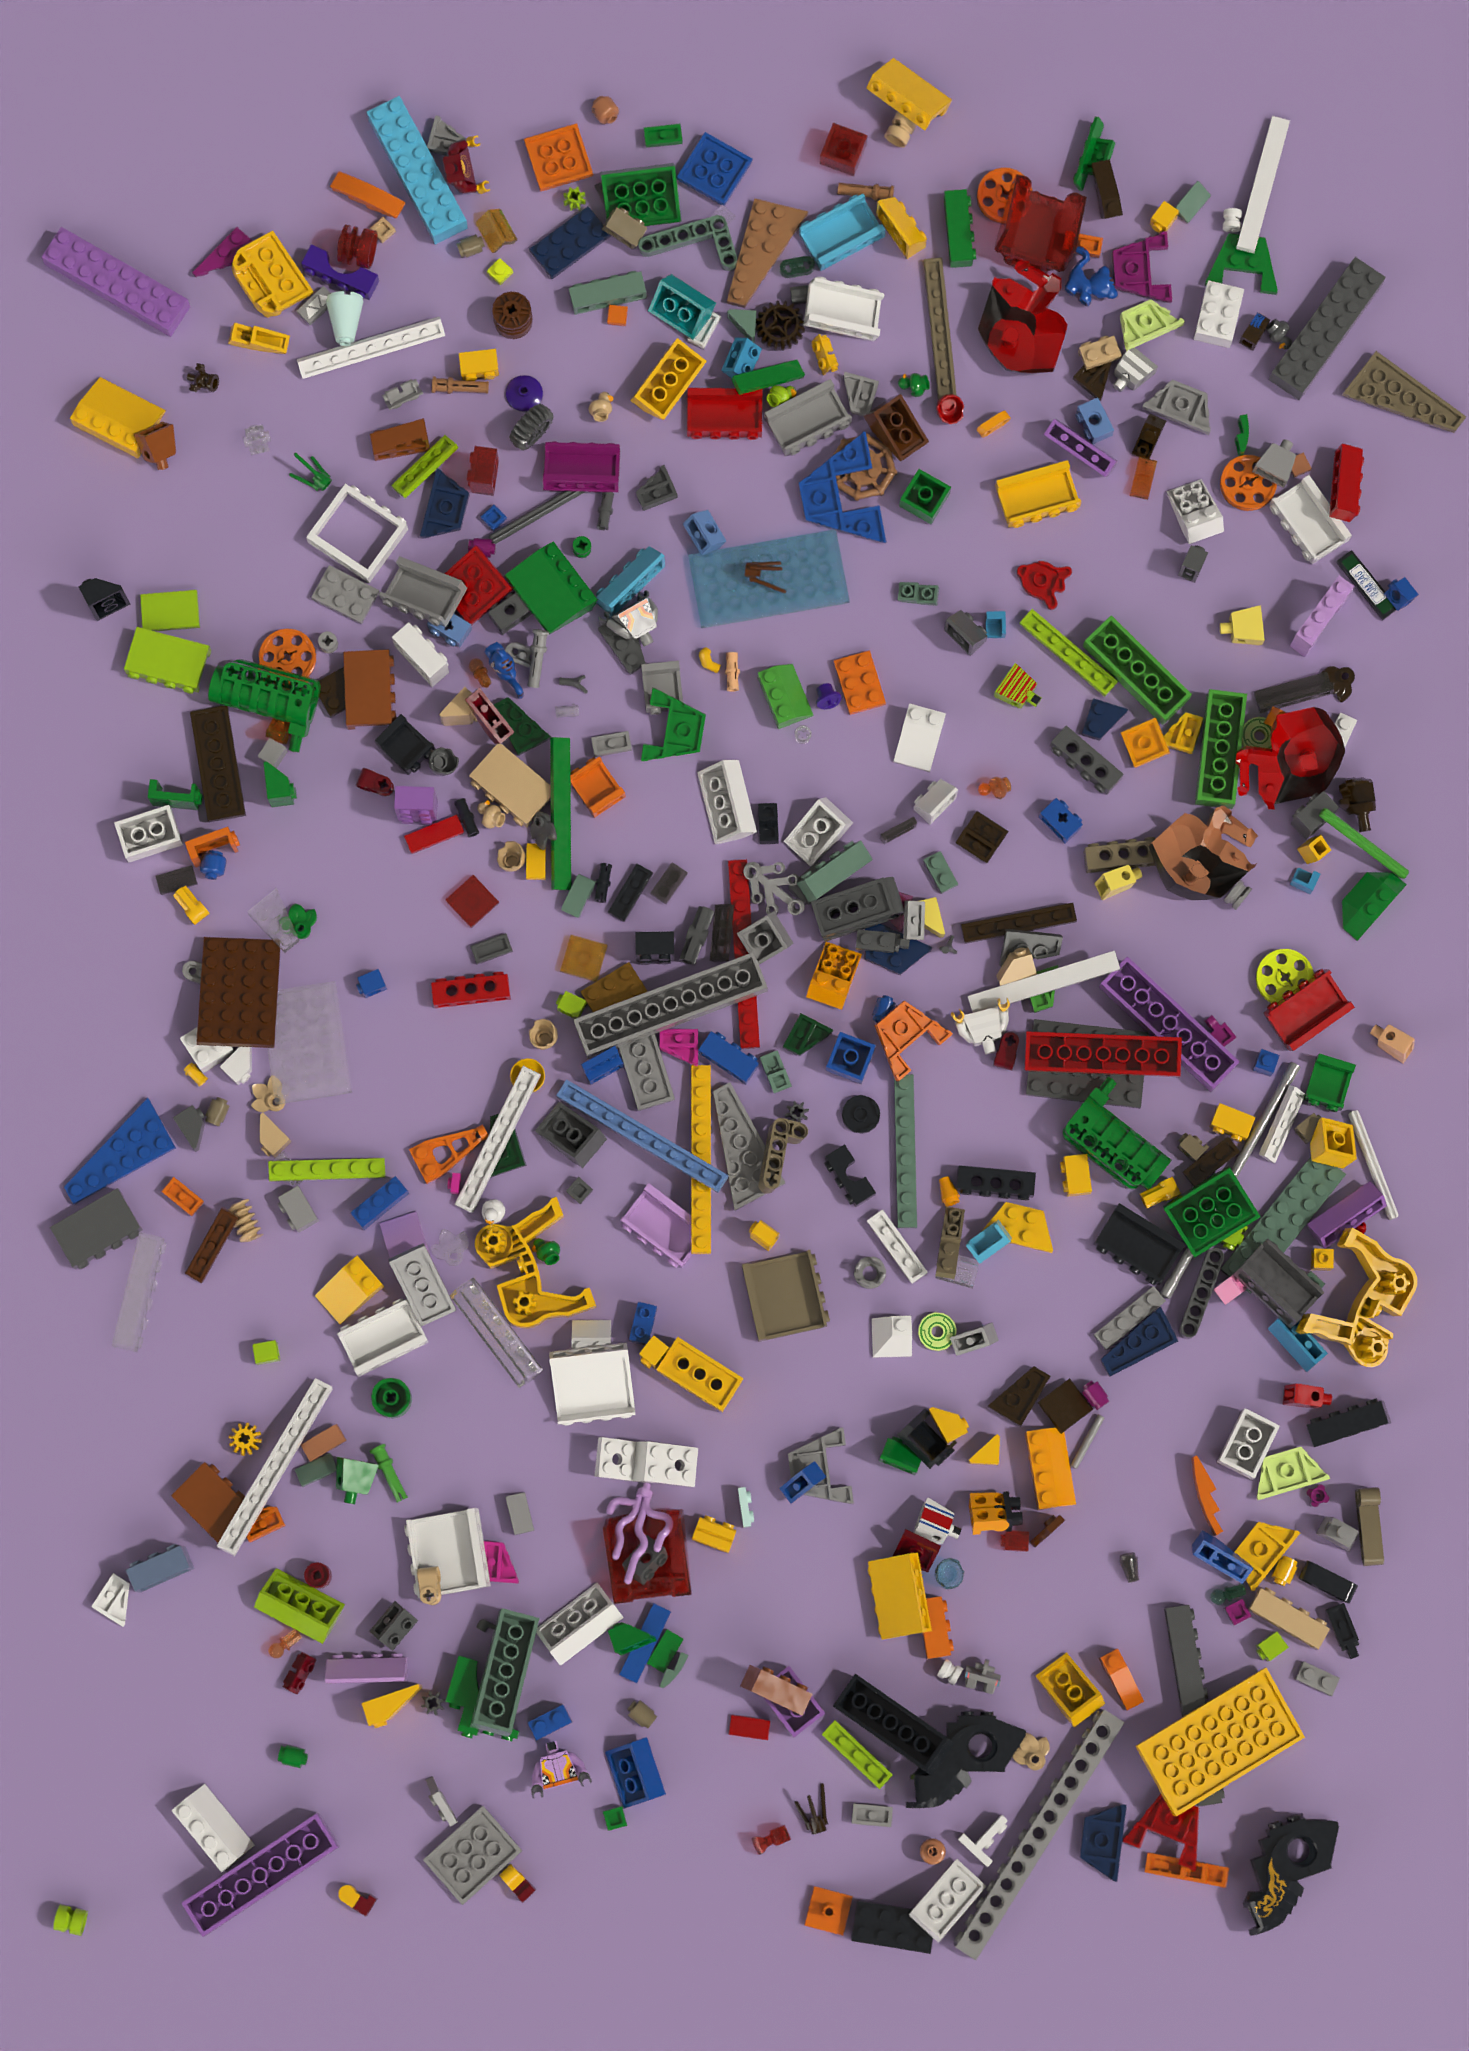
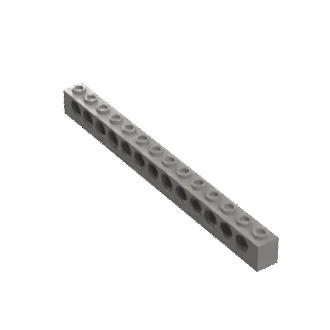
M1102 1709L1101 1712L1097 1711L1092 1719L1094 1724L1091 1729L1087 1727L1081 1736L1084 1739L1081 1745L1077 1744L1071 1752V1755H1073L1071 1761H1066L1060 1770L1062 1772L1059 1780L1055 1778L1050 1786V1789H1052L1049 1796L1045 1795L1039 1804L1041 1809L1038 1813H1033L1028 1821L1031 1825L1027 1830L1023 1829L1018 1837L1020 1840L1017 1847L1013 1846L1007 1855L1010 1857L1006 1864L1002 1863L997 1871L999 1876L996 1881L991 1880L986 1890L988 1893L986 1897H981L975 1906L978 1908L974 1915L970 1914L965 1922V1925H967L964 1932L960 1931L954 1939V1942H956L955 1947L974 1960H977L1123 1726L1124 1722L1105 1709ZM1099 1726L1106 1728L1107 1732L1104 1737H1099L1096 1734V1729ZM1088 1743H1094L1096 1746V1751L1093 1754L1086 1752V1745ZM1079 1759L1083 1760L1086 1765L1082 1771H1078L1075 1768V1763ZM1069 1776L1075 1780V1785L1072 1788L1065 1786V1779ZM1058 1793L1064 1796V1802L1061 1805H1057L1054 1802V1796ZM1047 1810H1051L1054 1814V1818L1050 1822L1045 1821L1043 1818L1044 1812ZM1036 1827H1040L1043 1830V1836L1039 1839L1033 1836V1830ZM1026 1844H1030L1033 1848V1852L1029 1856H1025L1022 1852V1848ZM1015 1861H1019L1022 1864V1870L1018 1873L1013 1872L1011 1868ZM1005 1878H1009L1012 1883L1011 1887L1007 1890L1001 1887V1881ZM994 1895H998L1001 1898V1903L997 1907H993L990 1903V1899ZM984 1912L990 1915V1921L986 1924L981 1923L979 1919L980 1915ZM974 1929L980 1933L976 1941L969 1939V1933Z

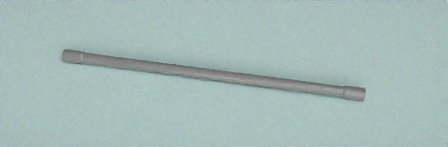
M1290 1062L1283 1074L1281 1082L1231 1168L1236 1177L1239 1176L1289 1085L1295 1079L1301 1068L1299 1065ZM1188 1247L1160 1292L1167 1299L1171 1298L1180 1278L1193 1257Z

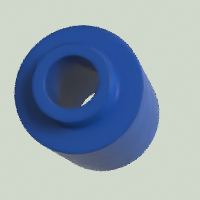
M883 995L882 998H877L872 1013L873 1021L878 1023L895 1008L896 1003L893 1002L892 997Z

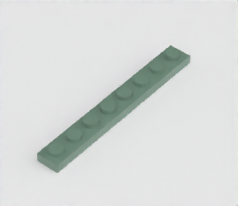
M909 1074L900 1081H896L894 1078L898 1228H917L914 1074Z

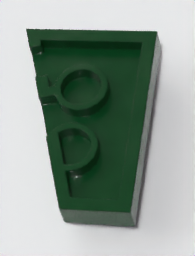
M509 697L493 704L514 731L508 738L518 756L550 740L551 736L526 715Z

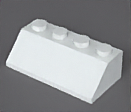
M722 760L697 772L715 844L742 839L756 833L757 830L739 760Z
M597 1582L540 1625L536 1633L561 1666L624 1617Z
M206 1784L171 1810L221 1872H225L255 1846Z

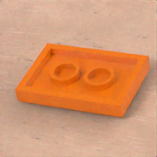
M870 650L834 660V666L849 715L886 705Z

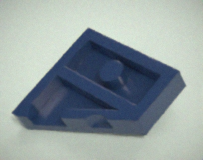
M1093 698L1082 735L1100 741L1127 713L1128 709Z

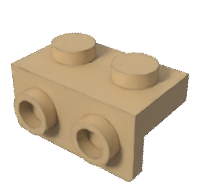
M1103 336L1094 343L1086 342L1078 350L1079 357L1081 356L1086 370L1122 357L1115 336Z

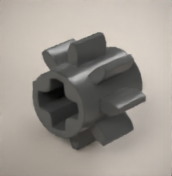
M794 1101L792 1107L787 1106L790 1113L785 1114V1117H791L792 1121L801 1123L802 1119H808L804 1113L809 1112V1109L803 1108L804 1102L799 1105ZM794 1109H798L801 1112L800 1117L793 1114Z
M429 1691L428 1698L422 1697L425 1700V1704L421 1705V1707L428 1709L426 1714L434 1711V1714L437 1715L438 1709L444 1710L441 1702L446 1700H440V1692L433 1696L432 1692ZM436 1698L438 1706L431 1709L428 1701Z

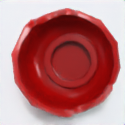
M946 394L938 400L936 413L943 422L956 424L964 417L963 410L965 406L959 396Z

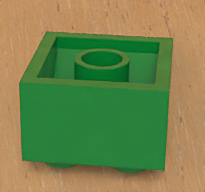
M263 762L267 798L271 807L294 805V799H297L294 783H291L286 775L270 763Z
M894 1436L892 1439L888 1438L879 1461L916 1475L921 1459L907 1445L902 1444L903 1441L900 1438Z

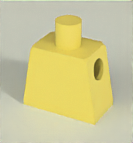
M1261 605L1232 612L1229 616V622L1219 624L1220 634H1231L1232 643L1262 645L1265 638Z
M1125 865L1103 873L1094 884L1101 899L1104 900L1130 889L1137 879L1142 878V872L1139 867L1131 870L1129 865Z

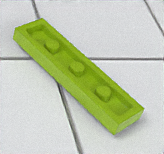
M444 435L391 485L392 488L403 498L409 496L458 449L457 444Z
M836 1720L821 1734L878 1789L893 1775Z

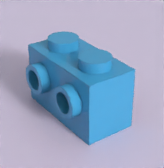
M735 338L721 371L730 378L753 371L762 349L748 338Z

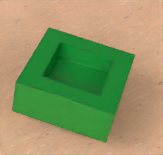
M622 1806L603 1811L608 1831L627 1826Z

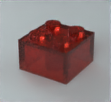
M833 123L820 154V164L854 176L866 148L868 135Z
M475 446L474 452L470 453L469 463H471V470L467 472L468 487H471L472 493L494 496L499 465L498 450L496 448Z

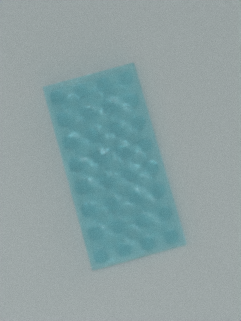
M836 529L713 550L704 555L700 553L688 555L701 628L850 602ZM780 561L781 565L774 566L782 567L783 570H761V576L757 577V579L785 589L786 593L776 591L756 582H749L750 577H745L746 563Z

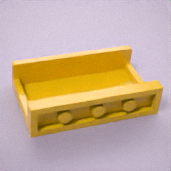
M892 58L873 73L866 87L867 90L923 130L928 128L930 122L937 115L943 116L952 102L951 98L895 58Z
M1068 460L996 480L995 487L1008 528L1012 526L1019 528L1026 522L1036 523L1047 516L1053 518L1059 516L1061 512L1067 511L1070 513L1078 510V507L1081 505V499H1078L1069 471L1070 464Z
M918 1553L868 1561V1574L871 1577V1592L875 1600V1613L878 1617V1632L881 1635V1640L932 1631Z

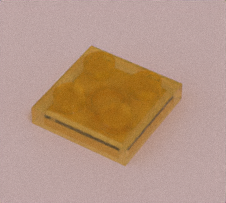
M571 935L560 972L594 982L598 981L608 945Z

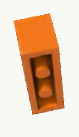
M942 1596L927 1598L932 1631L923 1632L926 1657L931 1659L950 1656L951 1651H954L952 1639L948 1638V1632L951 1631L950 1621L945 1619L944 1613L948 1612L947 1602L942 1600Z

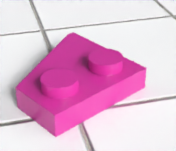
M666 1029L661 1031L660 1050L689 1064L698 1066V1029Z

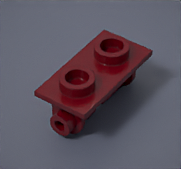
M301 1652L300 1655L298 1654L292 1664V1667L297 1669V1671L294 1673L289 1670L283 1680L284 1684L282 1687L298 1695L299 1691L303 1689L309 1673L313 1671L317 1659L308 1656L304 1652Z

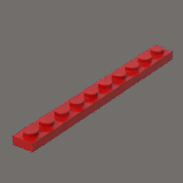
M747 859L728 861L735 959L749 954L737 935L738 932L751 925L749 880L744 876L743 872ZM754 996L738 1002L740 1046L742 1049L760 1048L757 997Z

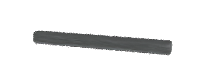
M564 491L490 534L489 539H492V543L497 544L584 492Z

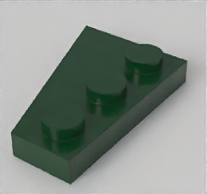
M499 1114L490 1116V1131ZM514 1129L491 1177L527 1166L516 1129Z

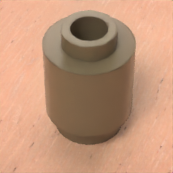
M477 234L464 238L457 243L461 257L466 256L467 258L483 252L482 248L485 247L482 237H477Z
M219 1097L216 1100L212 1099L205 1114L207 1116L205 1121L220 1126L221 1122H224L230 1107L227 1105L228 1101Z
M641 1700L638 1702L633 1701L627 1709L629 1711L628 1716L641 1727L645 1726L647 1729L657 1718L654 1714L655 1711Z

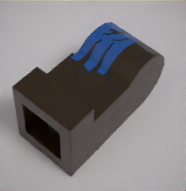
M1257 312L1241 336L1239 343L1254 351L1271 319Z

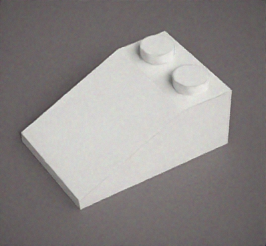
M909 703L894 762L930 772L946 713Z
M826 797L817 800L784 842L812 867L844 835L853 822Z

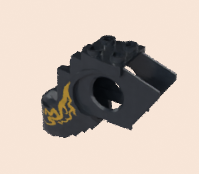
M1295 1814L1287 1817V1822L1276 1821L1268 1824L1269 1828L1265 1830L1267 1837L1258 1840L1262 1855L1250 1859L1260 1890L1248 1891L1243 1901L1244 1908L1248 1907L1256 1924L1255 1927L1248 1930L1250 1936L1267 1932L1279 1926L1285 1921L1288 1914L1291 1915L1293 1906L1297 1905L1298 1896L1302 1897L1304 1890L1298 1880L1332 1868L1331 1863L1339 1830L1337 1821L1305 1820L1301 1815ZM1297 1838L1304 1840L1309 1846L1308 1857L1306 1860L1298 1863L1291 1861L1288 1856V1846L1292 1840Z

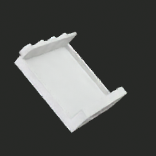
M627 1343L549 1352L558 1424L590 1423L598 1419L608 1421L615 1417L629 1418L632 1415H636Z
M479 1508L406 1520L407 1525L404 1526L410 1543L407 1549L409 1556H412L413 1564H411L410 1568L412 1575H415L416 1583H414L413 1587L414 1593L418 1595V1598H420L417 1578L418 1568L439 1567L441 1595L491 1586ZM434 1593L427 1595V1598L434 1597Z

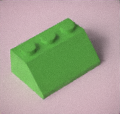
M793 664L777 665L758 672V681L778 729L814 716Z

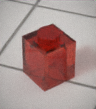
M1005 1530L1004 1535L1000 1537V1546L1004 1547V1551L1028 1552L1029 1531L1006 1532Z

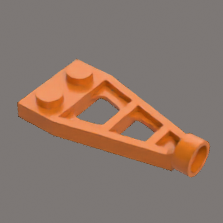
M482 1124L471 1130L426 1140L410 1148L409 1151L426 1184L450 1171L482 1141L486 1140L488 1133ZM477 1132L479 1133L480 1138L476 1137ZM460 1138H466L468 1147L461 1152H456L452 1142ZM447 1146L451 1150V1157L445 1163L439 1164L433 1155V1150L436 1147Z

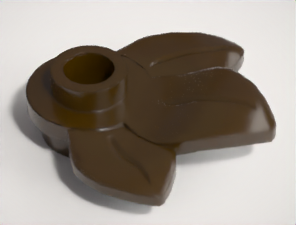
M1330 666L1324 669L1321 673L1326 680L1322 685L1321 693L1326 695L1336 693L1340 702L1347 700L1352 693L1351 684L1355 680L1354 671L1349 667L1339 669ZM1344 673L1349 674V677L1346 680L1342 679V675Z

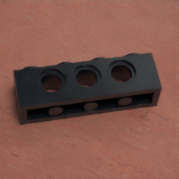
M959 1165L956 1190L960 1191L962 1195H971L974 1192L979 1193V1196L991 1197V1194L999 1195V1198L1010 1199V1196H1018V1200L1027 1201L1034 1196L1036 1172ZM978 1177L981 1179L982 1184L974 1186L971 1183V1179ZM992 1179H998L1001 1183V1186L999 1188H993L990 1184V1181ZM1010 1182H1019L1020 1188L1013 1190L1010 1187Z

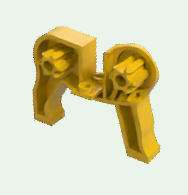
M557 1197L551 1198L544 1208L531 1213L519 1223L511 1226L487 1225L477 1233L475 1238L476 1252L491 1269L517 1260L521 1273L525 1272L526 1274L497 1285L505 1316L512 1325L518 1328H533L548 1319L558 1317L569 1318L596 1308L590 1287L573 1297L542 1291L540 1273L527 1243L564 1217Z
M1344 1228L1336 1246L1348 1248L1355 1253L1369 1280L1357 1294L1346 1321L1316 1314H1304L1297 1326L1296 1332L1299 1334L1310 1333L1321 1339L1339 1342L1345 1346L1358 1364L1364 1367H1375L1385 1360L1388 1353L1389 1339H1393V1333L1368 1318L1377 1317L1382 1310L1393 1317L1402 1316L1416 1291L1417 1276L1414 1269L1407 1262L1390 1256L1381 1248L1377 1241L1354 1228Z

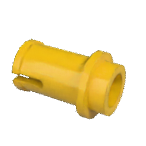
M191 1062L185 1067V1075H189L199 1087L208 1080L197 1068V1064Z

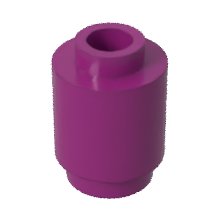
M469 539L468 552L477 545L488 558H491L492 554L495 555L496 543H492V539Z
M1091 1380L1083 1386L1084 1391L1082 1394L1096 1410L1109 1402L1108 1395L1098 1381L1094 1383Z

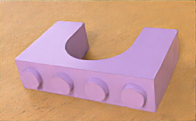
M1339 575L1299 629L1289 647L1306 657L1335 613H1338L1346 602L1354 585Z

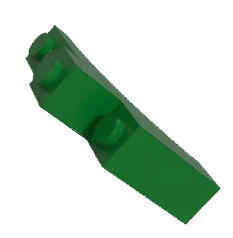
M458 1656L445 1702H448L449 1707L460 1710L461 1706L464 1707L458 1731L462 1732L461 1736L472 1738L473 1735L478 1736L479 1729L470 1727L479 1692L477 1681L479 1661ZM512 1729L509 1737L502 1735L501 1739L512 1742L513 1738L518 1739L520 1731ZM482 1731L483 1734L494 1736V1733Z

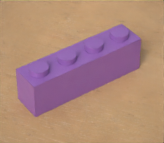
M1054 419L1043 434L1104 477L1109 475L1118 462L1058 419Z
M1369 1181L1349 1196L1344 1197L1342 1201L1330 1207L1326 1212L1314 1218L1307 1225L1311 1235L1326 1249L1340 1239L1344 1228L1355 1229L1385 1208L1387 1204L1384 1195Z

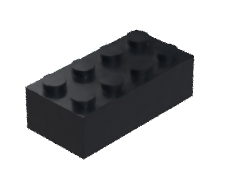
M857 1900L851 1941L931 1954L933 1937L908 1915L913 1910L911 1908Z

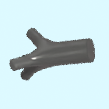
M585 675L578 678L560 677L559 685L576 687L585 694L588 692L580 684L581 680L585 679Z
M953 935L950 936L944 946L939 948L944 954L948 952L957 954V951L952 947Z

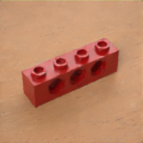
M494 972L492 973L493 976L476 974L473 975V978L467 979L466 976H458L454 980L449 981L446 978L436 979L435 982L431 983L434 1008L511 1000L508 974ZM486 984H495V989L493 991H486ZM469 985H474L476 991L469 994L466 992V988ZM451 987L457 989V993L453 996L447 994V990Z

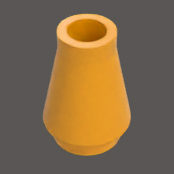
M946 1176L939 1179L942 1203L946 1207L959 1203L960 1195L951 1182L950 1177Z

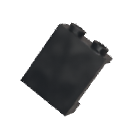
M402 714L375 739L376 745L408 775L411 772L415 773L421 767L420 763L425 758L428 760L429 755L435 749L434 744L420 734Z
M925 1408L897 1436L931 1469L935 1464L939 1466L955 1451L952 1447L957 1442L954 1440L950 1445H947L924 1421L930 1415L929 1411Z

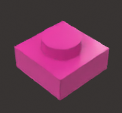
M452 1173V1178H448V1189H451V1194L459 1195L461 1174Z

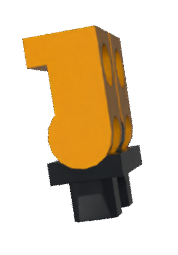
M1009 1491L1003 1492V1494L997 1492L970 1493L969 1512L972 1534L978 1535L981 1534V1531L1006 1530V1532L1012 1531V1526L1022 1525V1512H1012V1510H1020V1497H1010Z

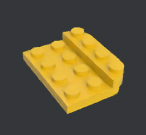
M273 230L243 246L234 256L232 262L234 277L254 307L265 317L280 315L283 310L307 298L314 292Z

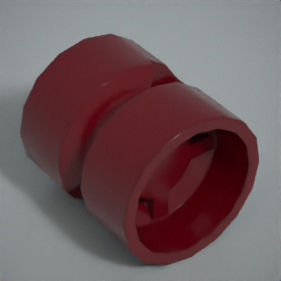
M315 1562L307 1566L304 1578L309 1586L322 1589L331 1582L332 1572L325 1564Z

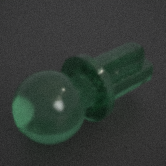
M1243 1584L1229 1588L1225 1586V1591L1216 1589L1211 1593L1210 1598L1214 1604L1221 1605L1226 1599L1231 1602L1232 1599L1245 1595L1246 1588Z

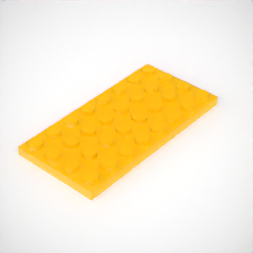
M1266 1667L1135 1745L1173 1816H1178L1302 1740L1305 1736Z

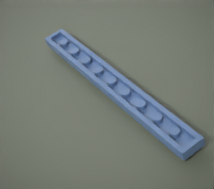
M568 1080L565 1081L556 1095L559 1099L719 1193L728 1179V1175Z

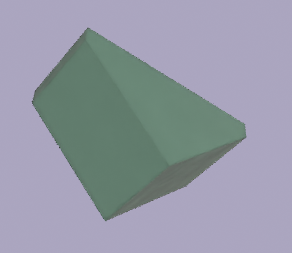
M729 309L727 311V318L745 338L750 339L754 343L756 311Z

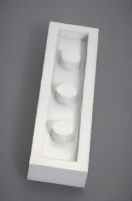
M1289 1085L1259 1152L1260 1156L1272 1163H1276L1306 1095L1295 1086Z
M883 1209L867 1220L869 1226L911 1284L928 1273Z

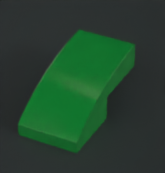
M1247 414L1240 415L1237 421L1240 434L1236 435L1234 441L1238 456L1244 454L1248 443L1249 422Z

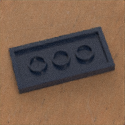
M587 206L529 250L550 278L554 279L611 237V235L602 230L603 223Z

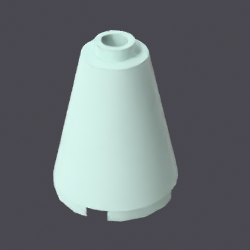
M344 291L333 292L327 296L326 304L335 340L341 346H349L355 340L363 306V297L355 292H350V295L344 294Z

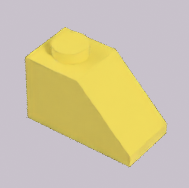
M937 898L920 900L925 901L924 928L943 938L945 931Z

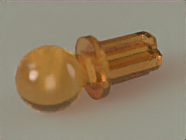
M472 659L469 662L470 671L473 672L474 678L478 679L482 687L488 688L492 681L487 674V669L480 659Z
M294 1629L284 1638L280 1637V1643L270 1645L269 1655L274 1659L282 1657L284 1649L291 1650L290 1647L302 1638L301 1634Z

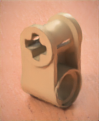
M439 1567L418 1568L417 1578L421 1601L429 1605L438 1604L442 1596ZM434 1593V1597H431V1599L427 1598V1595Z

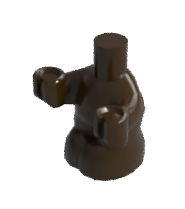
M197 363L195 369L199 372L196 375L192 373L187 374V380L194 382V384H190L189 390L197 392L203 388L210 392H215L219 385V376L206 373L205 365Z

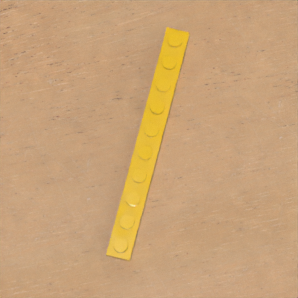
M691 1065V1153L710 1165L711 1065ZM691 1177V1254H711V1188Z

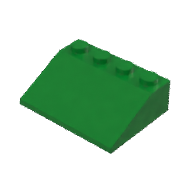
M674 163L600 172L606 220L612 210L623 208L629 212V216L632 218H638L645 223L644 226L681 222Z
M554 541L537 550L504 576L544 630L550 632L549 635L590 612L598 601Z
M1230 1166L1225 1167L1163 1206L1194 1258L1261 1217Z

